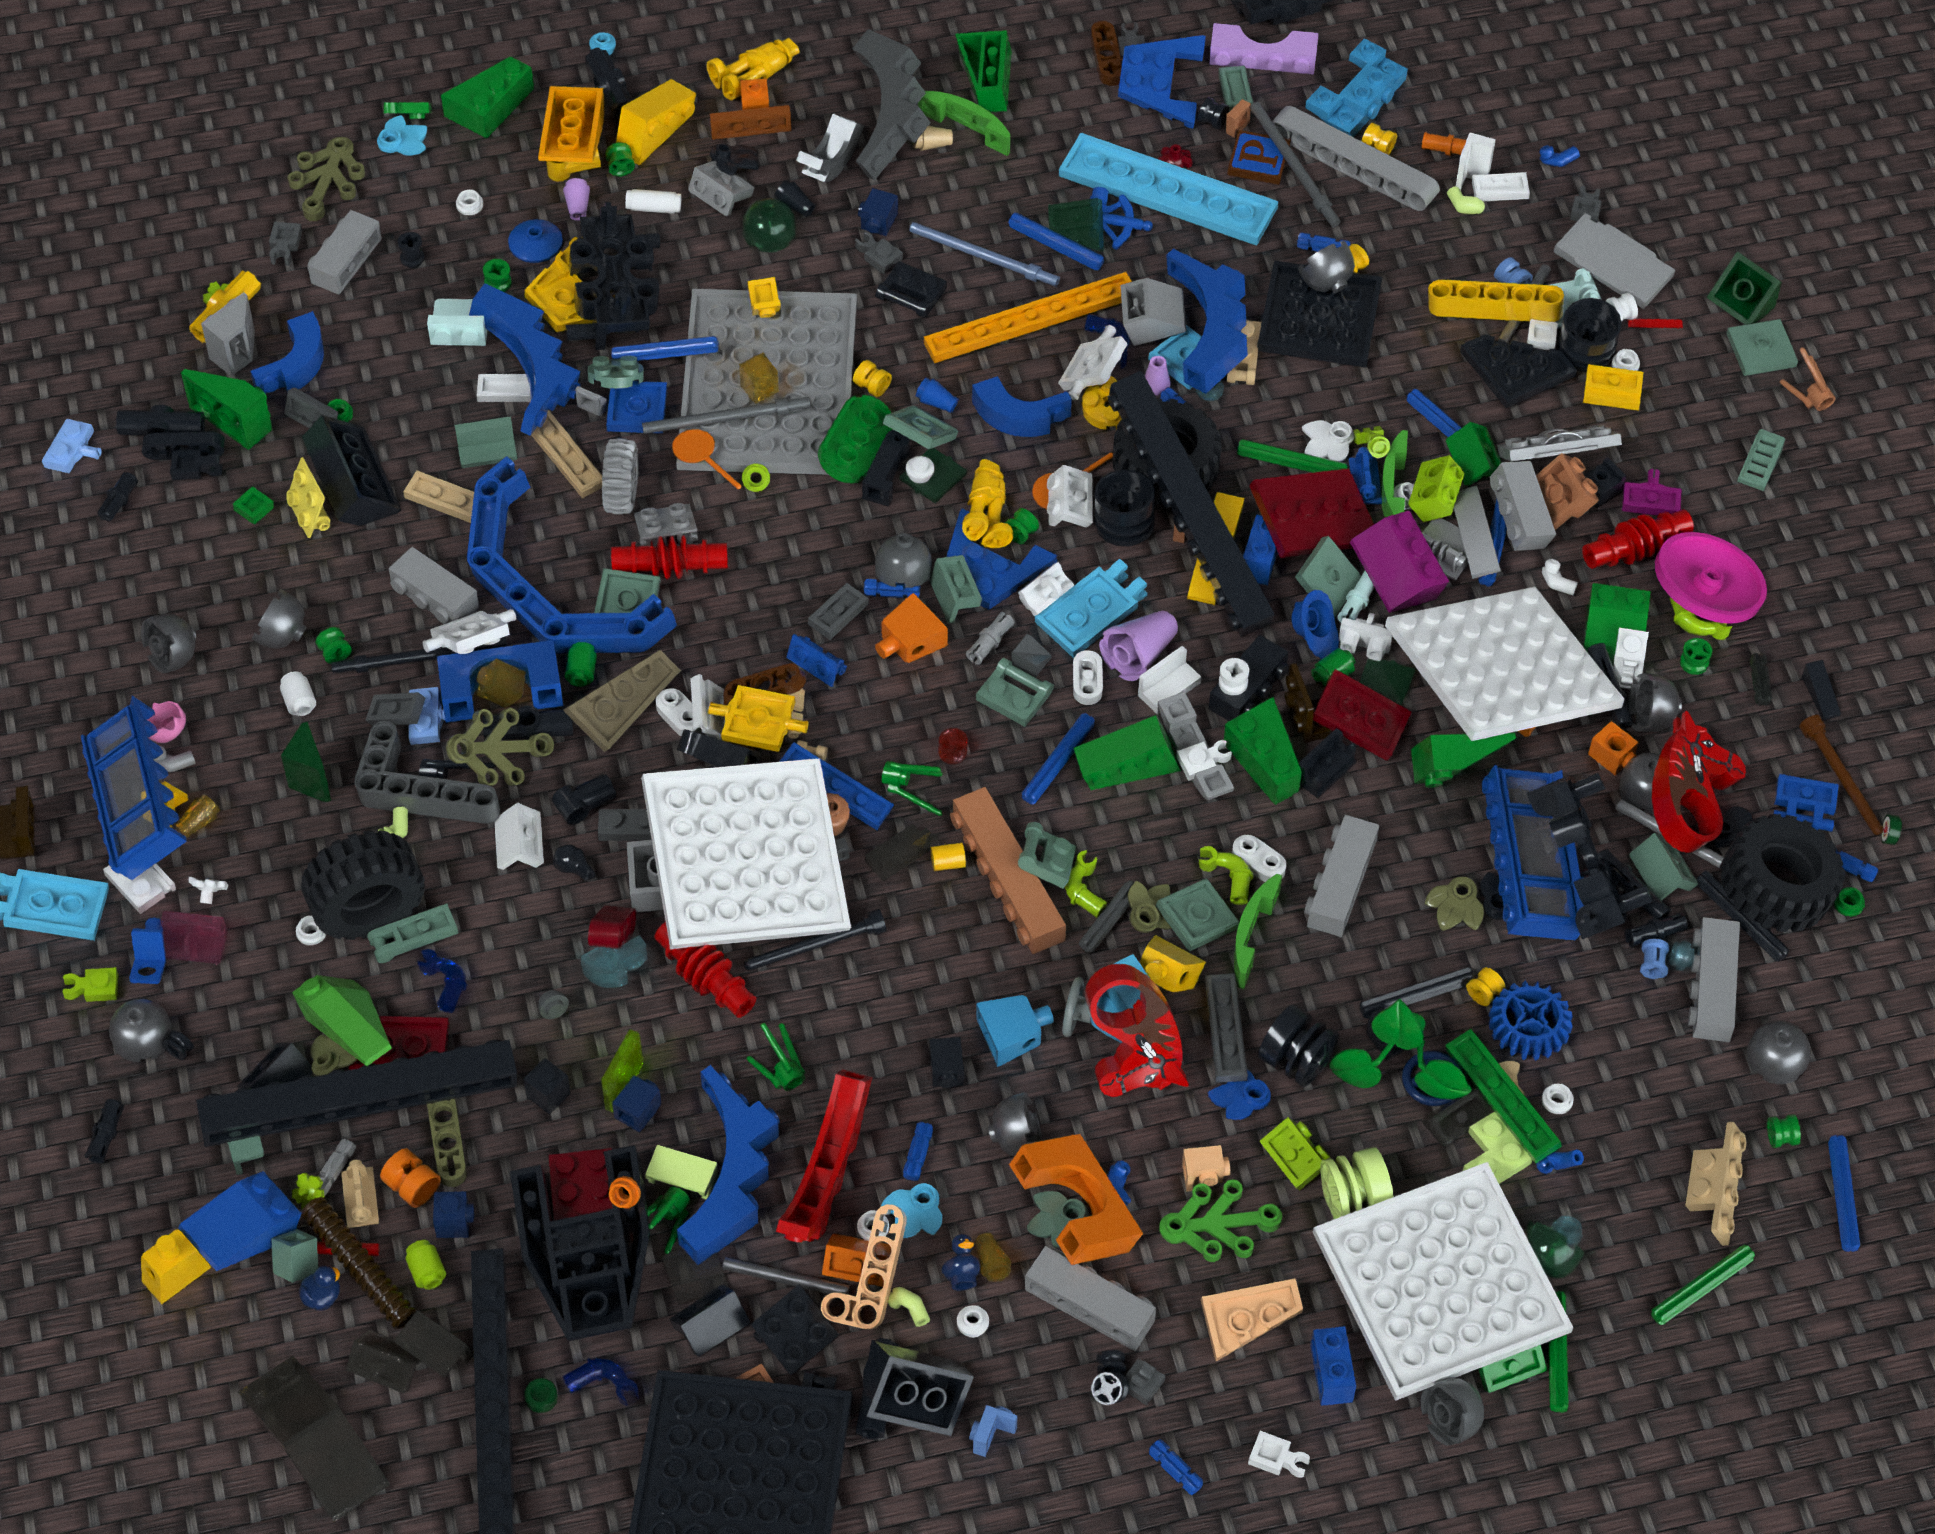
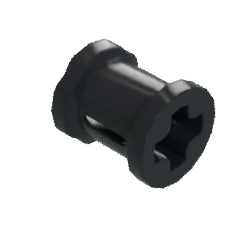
M412 231L401 234L397 241L398 247L402 251L400 254L402 265L409 268L420 266L425 260L424 252L420 249L422 246L421 236Z

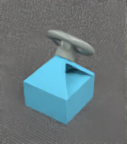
M1134 954L1114 963L1130 965L1148 976ZM1076 977L1072 983L1065 1008L1062 1026L1063 1035L1070 1037L1078 1020L1091 1023L1105 1035L1122 1043L1121 1040L1103 1031L1094 1023L1086 998L1083 997L1084 979ZM1129 985L1112 987L1102 994L1098 1000L1097 1007L1111 1013L1121 1012L1128 1008L1133 1009V1005L1140 999L1141 991Z

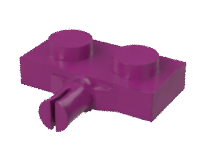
M1654 469L1648 470L1647 482L1640 484L1625 482L1622 511L1658 515L1664 511L1670 514L1677 512L1681 508L1682 489L1659 484L1660 471L1655 469L1653 478Z

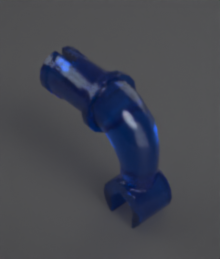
M1088 314L1085 331L1102 334L1105 327L1111 325L1116 329L1113 338L1122 336L1127 342L1121 357V369L1124 368L1127 364V349L1130 343V337L1124 325L1115 317L1109 319Z
M432 949L422 950L423 958L428 962L417 961L420 971L425 975L441 972L446 976L444 978L445 986L437 1001V1007L443 1012L453 1013L462 991H465L468 987L463 968L453 960L438 957L437 953Z
M587 1358V1363L562 1376L571 1394L596 1379L600 1382L603 1378H606L616 1386V1394L621 1404L627 1406L626 1399L623 1396L624 1390L633 1391L637 1399H639L637 1384L633 1380L628 1379L622 1367L612 1360Z

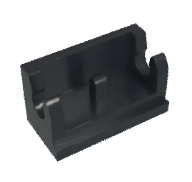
M1337 728L1298 763L1302 771L1300 786L1316 798H1320L1357 762V759H1355V744L1351 742L1346 746L1342 741L1343 732Z

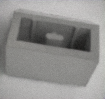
M1149 278L1121 285L1123 325L1134 346L1186 332L1184 297L1181 288Z
M243 292L201 323L209 359L231 377L253 360L255 329L248 296Z

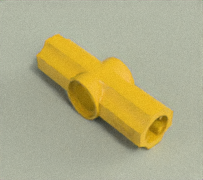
M242 270L224 290L219 289L211 296L206 309L189 326L190 332L198 341L206 343L201 323L208 316L216 313L231 299H235L241 293L247 294L249 301L261 289V283L256 279L255 275L249 271L245 272Z

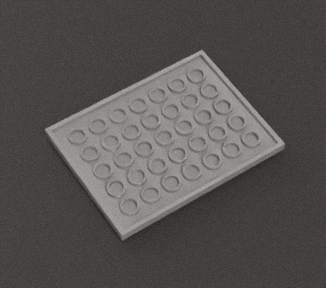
M692 289L688 339L716 336L719 341V351L716 353L686 356L681 417L775 402V399L785 397L787 400L809 397L811 408L789 411V414L778 416L777 413L685 427L679 429V434L692 429L708 432L713 437L715 448L710 458L726 472H743L748 465L758 463L765 466L769 473L829 475L819 462L818 449L841 408L851 397L857 294L777 291L781 303L780 312H776V315L773 317L760 318L759 315H752L748 290ZM677 458V470L716 471L705 460L697 463H688Z

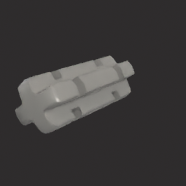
M348 1139L340 1141L336 1147V1152L332 1153L318 1175L323 1181L320 1189L324 1190V1196L347 1164L348 1159L355 1152L356 1145Z

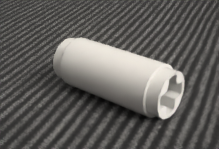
M627 190L626 209L643 212L680 213L681 194L668 191Z

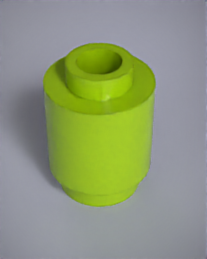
M419 1240L409 1245L406 1249L407 1256L405 1260L416 1286L426 1290L435 1289L440 1286L442 1280L446 1277V1271L436 1247L431 1245L428 1240Z

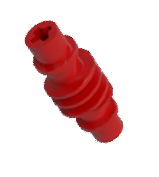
M1682 509L1671 514L1667 511L1658 514L1657 519L1643 514L1637 518L1629 519L1627 522H1620L1615 527L1613 535L1603 533L1598 536L1596 541L1585 544L1582 547L1584 561L1589 568L1594 569L1605 564L1610 567L1618 564L1619 559H1622L1625 564L1630 565L1634 564L1635 560L1642 561L1644 557H1653L1654 553L1658 554L1664 542L1670 537L1680 533L1693 532V520L1689 512Z
M682 535L679 545L676 544L674 536H670L668 546H665L662 536L658 537L656 546L653 545L652 540L651 545L637 546L635 541L631 542V546L611 547L612 570L633 573L652 571L653 576H659L661 570H663L666 580L670 579L672 570L675 571L677 579L682 578L684 569H686L687 574L688 570L702 569L703 574H708V569H728L727 543H707V539H702V544H687L685 535Z
M666 922L657 929L654 939L665 949V956L668 959L678 961L675 968L676 973L683 977L686 983L692 985V988L700 993V996L712 993L716 997L715 1003L720 1008H728L737 1018L745 1016L754 1007L756 997L745 988V980L740 976L734 977L730 973L732 961L728 958L724 959V954L721 951H716L715 945L670 949Z

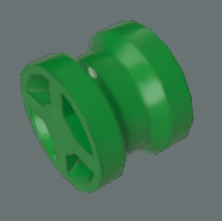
M614 143L605 150L609 172L614 176H626L635 168L634 159L631 157V148L628 144Z
M492 259L485 263L483 266L484 283L500 291H508L512 284L509 264L502 259Z
M1019 508L1014 513V518L1008 519L1005 522L1011 526L1013 530L1012 541L1017 544H1024L1028 540V535L1035 533L1039 529L1036 517L1024 508Z
M337 627L324 630L316 638V645L318 649L323 651V658L328 664L345 660L352 651L350 644L344 640L343 631Z
M1692 638L1685 642L1680 658L1682 669L1692 675L1704 673L1708 669L1712 656L1710 643L1701 638Z
M1795 1114L1787 1115L1784 1119H1779L1776 1116L1768 1118L1767 1133L1772 1148H1779L1782 1144L1786 1143L1791 1146L1800 1144V1125Z

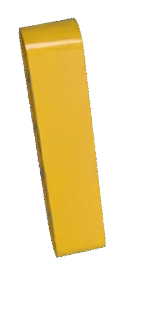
M1436 280L1428 287V307L1431 314L1440 317L1530 321V319L1556 322L1564 314V293L1561 288L1553 285Z

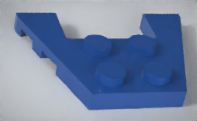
M1200 35L1125 46L1118 97L1147 110L1152 108L1163 113V117L1170 120L1173 118L1184 122V126L1194 129L1197 103L1170 99L1175 58L1195 61L1203 60L1206 36Z
M963 508L959 512L946 556H964L982 597L980 606L988 610L1015 593L1017 587L1026 581L1031 582L1037 578L1039 572L1057 563V555L1037 545H1034L1022 563L1018 565L966 538L962 530L963 519L965 515L970 513Z

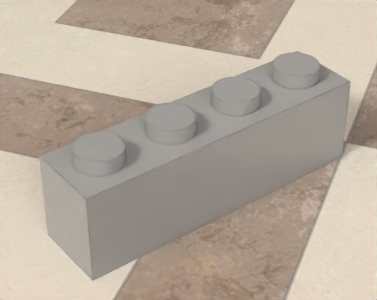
M1345 815L1342 824L1335 825L1331 841L1335 843L1332 849H1326L1322 865L1326 866L1324 873L1318 872L1313 889L1317 890L1315 897L1309 896L1304 914L1309 915L1307 927L1339 937L1343 936L1377 842L1378 824Z
M1703 917L1700 929H1694L1692 945L1698 947L1697 954H1693L1691 972L1696 973V981H1691L1689 998L1695 999L1694 1007H1690L1688 1015V1025L1693 1026V1038L1730 1042L1735 1027L1740 922Z
M1045 1246L1025 1275L1026 1291L1133 1351L1137 1350L1155 1322L1156 1307L1143 1296L1136 1297L1127 1292L1120 1283L1113 1280L1108 1281L1100 1277L1094 1269L1087 1265H1071L1065 1254L1060 1250H1052Z

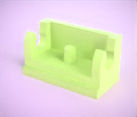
M660 1145L656 1146L645 1174V1178L648 1179L649 1183L655 1184L656 1180L698 1192L699 1195H702L703 1199H707L710 1196L719 1176L717 1162Z

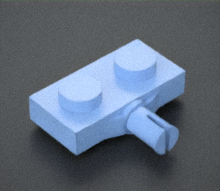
M66 419L42 459L44 468L70 474L75 463L82 457L86 456L98 460L101 456V448L88 446V441L94 433L92 424Z
M439 687L409 690V693L419 692L425 697L418 723L409 724L410 744L440 742V729L445 720L444 709L441 706Z

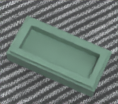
M1245 65L1219 68L1218 75L1225 104L1229 105V112L1242 99L1252 105L1253 99Z

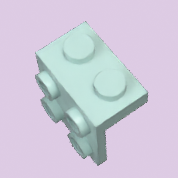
M437 299L435 301L433 315H428L427 321L431 345L486 346L487 329L485 328L484 316H469L473 299Z

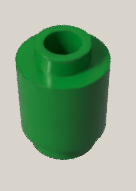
M577 642L569 649L564 676L571 685L584 687L593 682L597 654L593 645L586 642Z
M1337 648L1315 664V668L1311 670V674L1316 683L1322 682L1323 687H1325L1334 669L1349 676L1355 671L1354 664L1356 662L1348 650Z

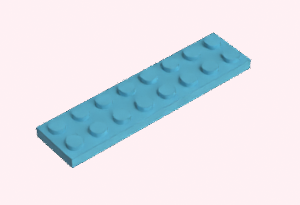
M1083 133L1079 134L1059 168V177L1091 188L1104 187L1109 191L1108 194L1116 197L1125 195L1128 201L1256 246L1278 209V201Z

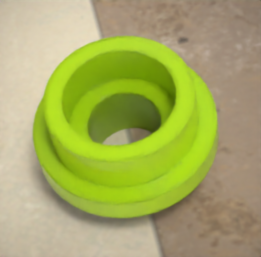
M750 464L742 473V482L748 490L759 492L768 486L770 473L762 464ZM754 472L761 474L762 479L758 483L753 482L750 478Z

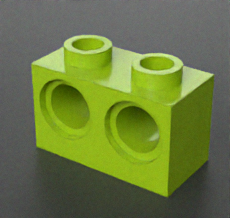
M1450 455L1422 462L1408 505L1423 522L1452 515L1465 473Z

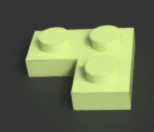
M1495 1112L1470 1126L1468 1133L1485 1153L1465 1164L1463 1171L1488 1162L1495 1178L1500 1184L1532 1164L1533 1160Z

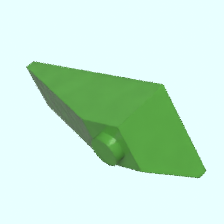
M316 975L312 979L306 980L298 989L292 992L305 1019L365 1066L370 1065L392 1049L369 992L354 980Z

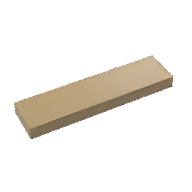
M548 410L543 426L541 428L536 427L531 436L583 499L602 488V475Z

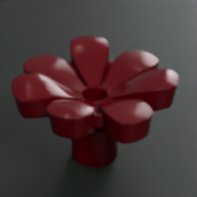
M1177 144L1172 145L1171 148L1166 146L1162 148V156L1158 160L1181 168L1192 167L1193 163L1189 150H1181L1180 145Z

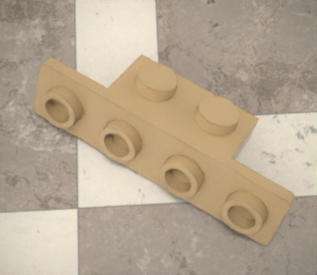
M1727 1122L1723 1148L1693 1151L1685 1204L1689 1211L1714 1210L1711 1231L1722 1246L1729 1245L1730 1235L1733 1234L1735 1229L1733 1214L1734 1207L1738 1205L1739 1201L1737 1186L1738 1179L1742 1177L1743 1173L1741 1164L1742 1152L1746 1150V1137L1734 1122Z

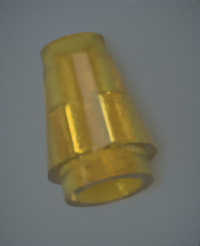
M205 794L200 798L195 797L175 826L185 837L189 838L192 834L217 819L216 815L220 812V809Z
M991 1233L979 1235L975 1243L981 1263V1274L991 1282L1005 1279L1011 1272V1260Z

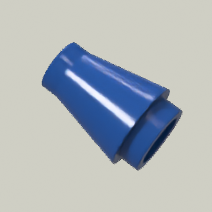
M926 377L921 382L915 395L920 399V403L945 410L949 413L953 412L959 401L957 397L953 396L935 378L931 380Z

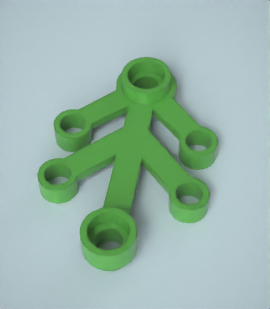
M1228 1180L1224 1184L1223 1194L1203 1218L1191 1219L1199 1207L1208 1204L1211 1199L1210 1187L1200 1183L1194 1186L1191 1199L1179 1213H1169L1162 1218L1159 1231L1167 1242L1179 1244L1184 1241L1202 1253L1204 1259L1209 1262H1216L1221 1258L1222 1245L1216 1240L1206 1242L1194 1232L1206 1231L1233 1249L1238 1257L1248 1258L1253 1253L1254 1243L1252 1239L1247 1236L1238 1237L1227 1230V1228L1257 1225L1264 1232H1274L1281 1226L1282 1212L1276 1205L1265 1204L1258 1211L1223 1215L1233 1202L1241 1198L1243 1190L1242 1184L1239 1181ZM1236 1188L1238 1192L1232 1194L1228 1192V1189ZM1203 1191L1207 1196L1198 1197L1196 1193ZM1273 1213L1275 1217L1267 1218L1264 1214ZM1178 1224L1181 1226V1228L1175 1230L1172 1229L1170 1225ZM1246 1244L1249 1246V1249L1241 1250L1238 1246ZM1215 1248L1218 1252L1210 1254L1207 1252V1249Z

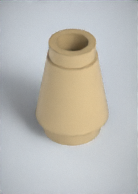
M928 126L915 143L912 142L914 149L919 148L920 151L952 145V130Z

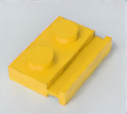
M1588 364L1583 403L1639 411L1644 372Z

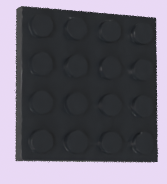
M1274 260L1257 344L1258 351L1366 368L1382 277L1353 272L1352 276L1346 281L1347 287L1337 293H1333L1332 290L1321 292L1314 290L1303 280L1298 271V267L1301 264Z

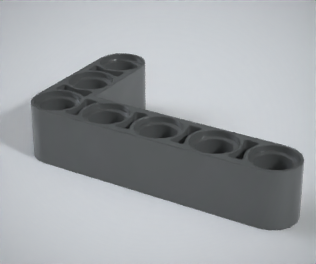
M380 721L373 725L354 782L362 805L368 808L393 811L396 807H405L408 809V813L477 823H492L498 819L501 814V808L497 793L492 786L394 772L402 747L397 728L390 721Z

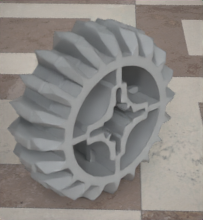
M626 438L610 439L606 445L602 469V499L604 510L607 513L623 515L630 514L633 511L638 484V448L633 440H627Z

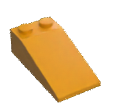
M550 86L538 155L539 161L593 163L605 116L603 88Z

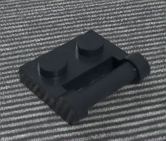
M898 261L886 280L878 286L875 297L882 301L886 299L915 311L916 315L926 318L947 289V281Z

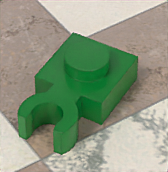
M384 102V113H409V119H425V113H432V103Z

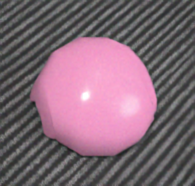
M171 701L160 704L153 703L152 709L155 715L150 717L148 721L156 726L158 732L148 737V739L157 743H167L175 739L184 729L186 714L178 703Z

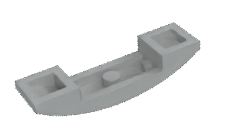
M1473 486L1459 490L1454 505V512L1472 579L1501 572L1478 487Z
M1185 692L1158 701L1157 704L1176 753L1179 750L1201 742H1205L1207 748H1209L1196 723L1197 715ZM1217 762L1215 763L1216 766L1195 773L1192 780L1206 800L1234 791V786L1223 765H1218Z

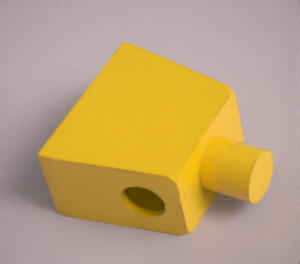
M1155 935L1147 944L1139 963L1155 984L1170 992H1179L1194 989L1206 961Z
M179 1229L174 1230L169 1235L159 1237L156 1244L141 1256L142 1283L161 1305L211 1268L210 1264Z

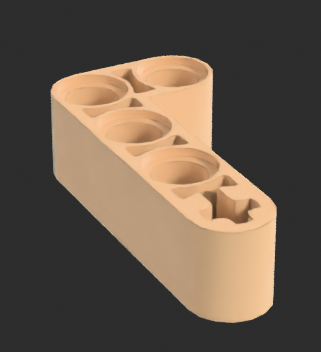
M887 1204L877 1210L857 1294L853 1296L833 1292L825 1296L821 1303V1311L826 1319L862 1329H874L882 1324L907 1221L906 1214L900 1207ZM891 1210H894V1216L898 1218V1223L892 1224L889 1231L890 1234H896L895 1240L885 1236H878L879 1231L886 1233L888 1223L883 1221L884 1215H890ZM881 1242H887L891 1247V1255L886 1260L878 1259L875 1254V1249ZM875 1273L880 1274L884 1280V1286L878 1292H873L868 1287L869 1277ZM835 1298L842 1299L845 1304L844 1313L838 1317L832 1315L829 1310L830 1302ZM867 1305L873 1306L877 1313L876 1319L870 1324L864 1323L860 1317L861 1310Z

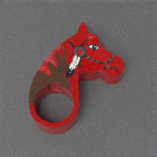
M1688 711L1682 713L1681 719L1679 717L1673 719V734L1661 751L1652 782V805L1658 828L1664 839L1672 847L1685 853H1691L1716 839L1722 832L1723 817L1712 786L1718 790H1725L1743 779L1746 774V768L1742 759L1738 755L1717 745L1710 734L1707 733V728L1695 725ZM1680 805L1686 807L1695 817L1699 827V834L1693 831L1684 821Z
M1111 964L1095 972L1089 979L1085 989V998L1091 1017L1100 1029L1122 1041L1114 1056L1101 1059L1095 1066V1074L1103 1094L1110 1097H1118L1143 1086L1162 1090L1171 1083L1188 1087L1189 1084L1185 1072L1181 1068L1183 1051L1179 1031L1171 1008L1159 987L1146 974L1126 964ZM1129 985L1141 991L1140 999L1133 1005V1009L1128 1008L1121 1012L1111 1013L1097 1007L1099 998L1112 987Z

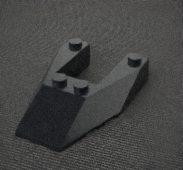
M635 1145L604 1151L609 1188L611 1183L621 1176L630 1177L639 1185L641 1191L640 1199L631 1208H619L612 1203L613 1209L554 1221L548 1179L542 1165L510 1171L522 1258L568 1341L630 1329L633 1326L650 1236L646 1188L641 1159ZM623 1187V1192L629 1195L628 1191Z

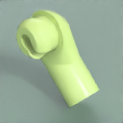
M1455 186L1447 191V195L1457 212L1473 215L1481 214L1484 211L1485 204L1477 197L1463 196L1459 187Z
M405 807L394 808L393 825L384 827V830L382 828L379 830L387 831L390 834L394 833L404 838L408 833V809Z
M903 1287L893 1288L888 1300L889 1306L894 1309L900 1308L901 1305L906 1307L911 1314L915 1326L926 1325L930 1318L921 1297Z

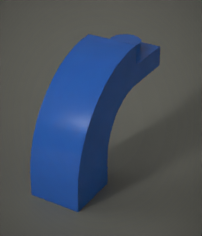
M313 311L287 320L290 338L294 346L290 353L281 360L251 370L254 387L261 388L265 394L285 387L288 393V390L294 387L298 390L315 377L323 362L324 346L320 326Z
M998 376L972 385V403L978 414L990 426L1006 434L1020 437L1043 436L1050 434L1051 423L1061 422L1071 417L1072 399L1067 391L1039 401L1029 402L1011 396L1005 390Z

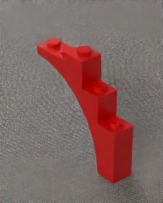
M844 1069L835 1075L824 1120L809 1164L792 1202L778 1221L776 1232L785 1234V1239L793 1242H812L814 1239L818 1240L825 1234L833 1197L841 1190L848 1156L856 1149L872 1077Z

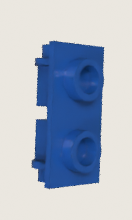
M1362 447L1356 453L1355 458L1348 459L1350 472L1364 503L1382 504L1377 458L1368 452L1367 447Z
M793 634L786 658L832 687L836 675H843L847 669L844 660L838 659L829 652L823 653L824 649L812 642L809 637Z

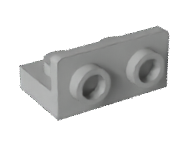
M712 161L694 168L688 190L723 215L728 216L731 215L735 202L752 197L755 187L736 174L730 176L720 171L716 166V161Z

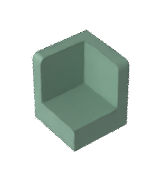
M260 1136L228 1142L237 1175L243 1174L240 1163L264 1156Z
M296 1229L271 1238L273 1273L293 1283L313 1274L318 1269L316 1237Z

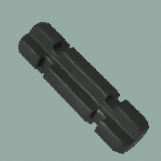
M1753 653L1750 658V667L1753 670L1751 672L1753 690L1756 693L1754 697L1755 703L1758 706H1767L1772 700V693L1769 689L1771 687L1769 671L1766 666L1767 657L1764 653Z

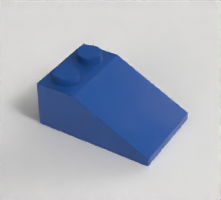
M262 1171L236 1182L181 1222L178 1228L209 1264L218 1271L271 1249V1238L296 1230L302 1213L266 1173Z

